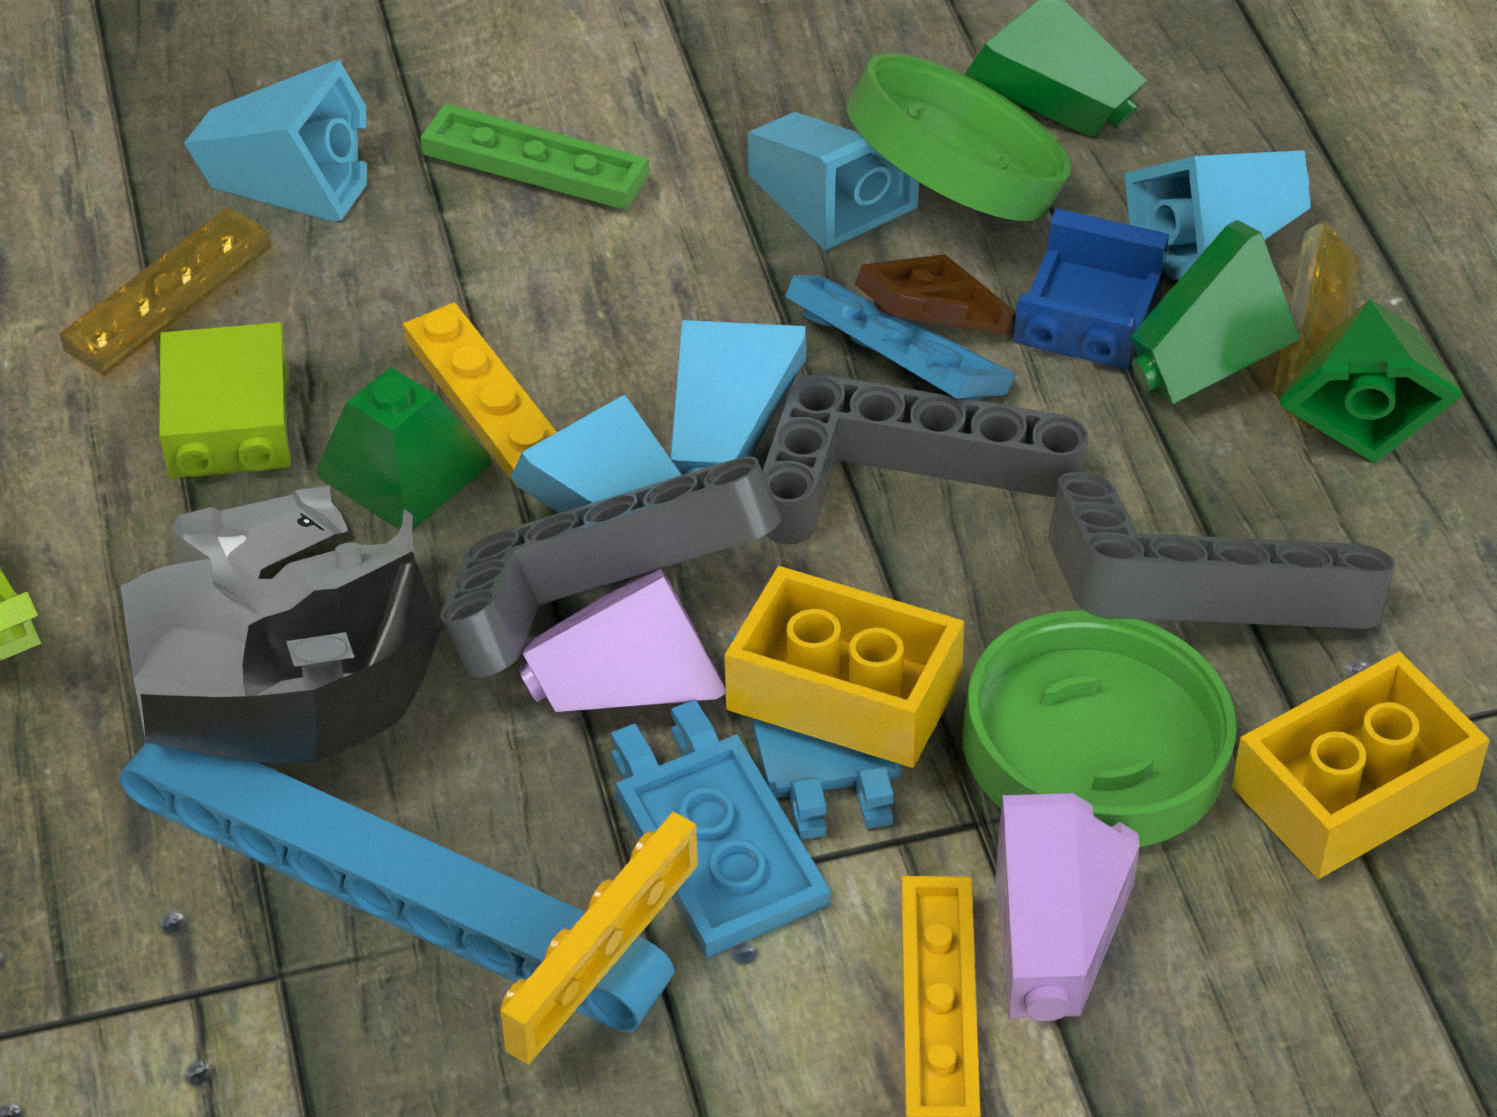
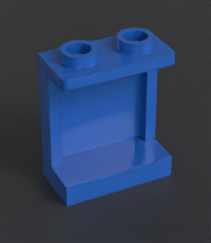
M1056 208L1050 221L1048 249L1029 294L1022 293L1017 302L1014 343L1129 370L1136 351L1130 336L1149 316L1164 279L1170 234Z

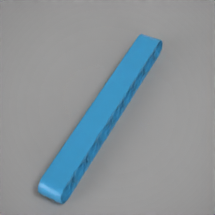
M145 742L118 774V780L122 789L143 808L513 982L519 979L527 980L544 961L546 951L553 938L564 928L571 930L585 913V911L259 762L230 760ZM638 936L575 1011L623 1032L637 1030L673 977L675 969L672 961L657 945Z

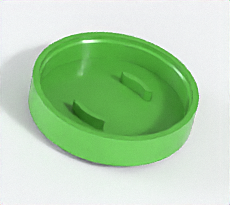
M881 53L873 56L868 61L846 104L848 116L854 127L889 162L937 193L989 215L1017 221H1033L1043 218L1071 173V163L1063 147L1032 116L982 83L946 66L923 58L900 53Z
M1085 610L1057 611L1036 616L1014 625L992 641L980 656L972 672L961 725L962 746L967 764L982 790L998 807L1001 808L1002 795L1074 793L1092 804L1093 815L1110 827L1120 822L1137 832L1140 847L1168 840L1186 831L1208 812L1221 791L1235 746L1237 732L1236 714L1225 684L1211 664L1193 647L1174 634L1144 620L1102 617L1088 613Z

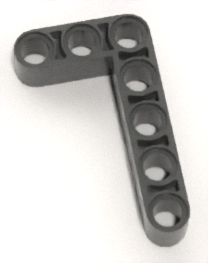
M825 374L803 376L795 381L790 388L763 468V474L782 518L780 524L773 531L766 534V536L780 544H796L805 541L813 534L837 460L1055 497L1058 478L1062 474L1085 472L1088 431L1084 424L1076 418L1061 414L966 398H955L949 395Z
M741 457L506 529L481 539L470 547L465 554L442 609L440 619L467 675L471 678L487 677L504 670L519 658L539 605L753 541L773 531L782 520L781 514L758 459L754 457Z
M1069 472L1062 474L1058 478L1048 531V540L1075 602L1088 613L1109 618L1354 629L1373 628L1381 622L1395 567L1394 559L1388 553L1378 548L1361 544L1137 533L1113 484L1102 476L1087 472Z

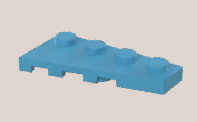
M793 275L785 295L786 298L804 308L802 315L825 326L839 328L849 334L850 339L855 343L881 353L955 398L982 401L983 397L1007 395L1016 375L1015 372L909 319L894 317L881 312L875 307L873 301L821 275Z

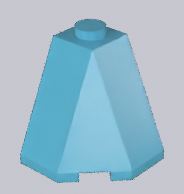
M340 60L326 63L210 109L184 142L185 147L211 188L329 221H341L367 186V162L358 161V130L366 129V105Z
M792 112L748 132V175L824 251L918 208L919 182L884 158L858 132L798 112Z
M1305 150L1192 156L1124 173L1130 225L1170 234L1165 273L1171 280H1180L1226 225L1239 220L1262 232L1265 240L1311 208Z
M682 320L671 460L682 475L729 460L752 456L806 361L807 343L805 326Z
M624 394L523 451L512 472L511 478L517 487L556 512L561 513L675 478L682 474Z

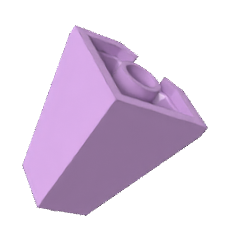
M662 568L635 576L526 643L523 647V655L527 663L518 667L535 701L538 702L547 697L555 712L687 702L695 699L696 701L712 700L726 694V687L711 658L709 659L693 623Z
M1074 793L1002 795L995 883L1009 1018H1032L1038 1021H1054L1065 1016L1081 1015L1134 886L1140 847L1138 833L1120 822L1110 827L1093 815L1092 804Z

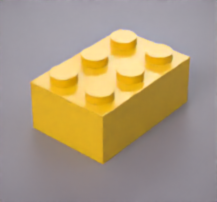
M778 566L724 655L726 710L914 768L962 677L965 621Z
M1398 651L1241 736L1232 788L1319 880L1475 791L1490 739L1415 665Z

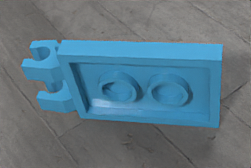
M737 633L731 634V643L734 640ZM748 717L763 778L775 798L789 796L791 811L800 840L826 836V824L823 815H826L824 790L855 786L857 801L866 829L893 825V815L889 804H893L894 795L890 780L901 777V764Z
M696 699L671 709V717L676 726L671 727V736L682 757L658 766L651 748L635 723L611 733V742L616 749L611 751V760L622 781L616 783V799L638 839L648 831L655 832L673 811L697 825L698 866L675 892L672 899L705 958L830 906L831 890L738 734L719 741L712 724Z

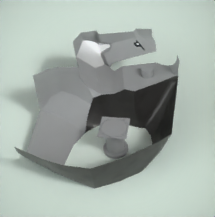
M330 485L295 490L292 495L221 511L209 507L179 515L171 529L179 564L165 566L144 573L131 582L121 585L133 679L146 743L230 760L317 762L358 745L395 725L404 716L425 677L442 629V623L414 557L412 538L413 515L405 509L403 510V524L397 536L386 544L360 545L354 542L344 543L337 546L335 551L288 563L272 579H258L261 569L334 534L348 531L341 513L331 503Z

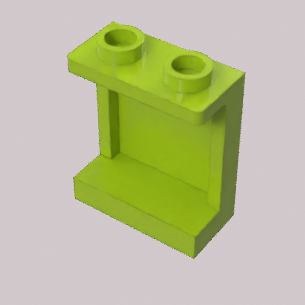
M282 322L160 332L159 438L167 474L170 478L290 467L291 454L287 436L286 382L289 381V363Z

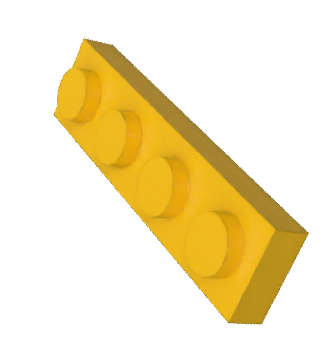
M455 302L402 323L404 341L517 487L511 475L521 453L557 433V431Z
M673 811L655 832H646L635 845L629 863L614 880L606 879L598 886L591 897L588 910L571 930L564 928L553 938L546 951L544 961L527 980L519 979L511 986L500 1007L504 1045L507 1053L530 1065L697 868L696 823Z
M902 876L905 1117H980L972 877Z

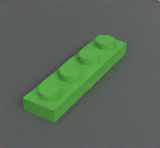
M446 103L420 137L423 155L623 210L628 209L649 177V158Z

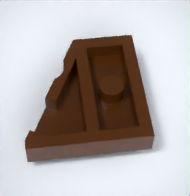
M946 254L862 264L855 285L874 301V305L878 310L894 317L1004 335L1011 334L1016 320L1015 310Z

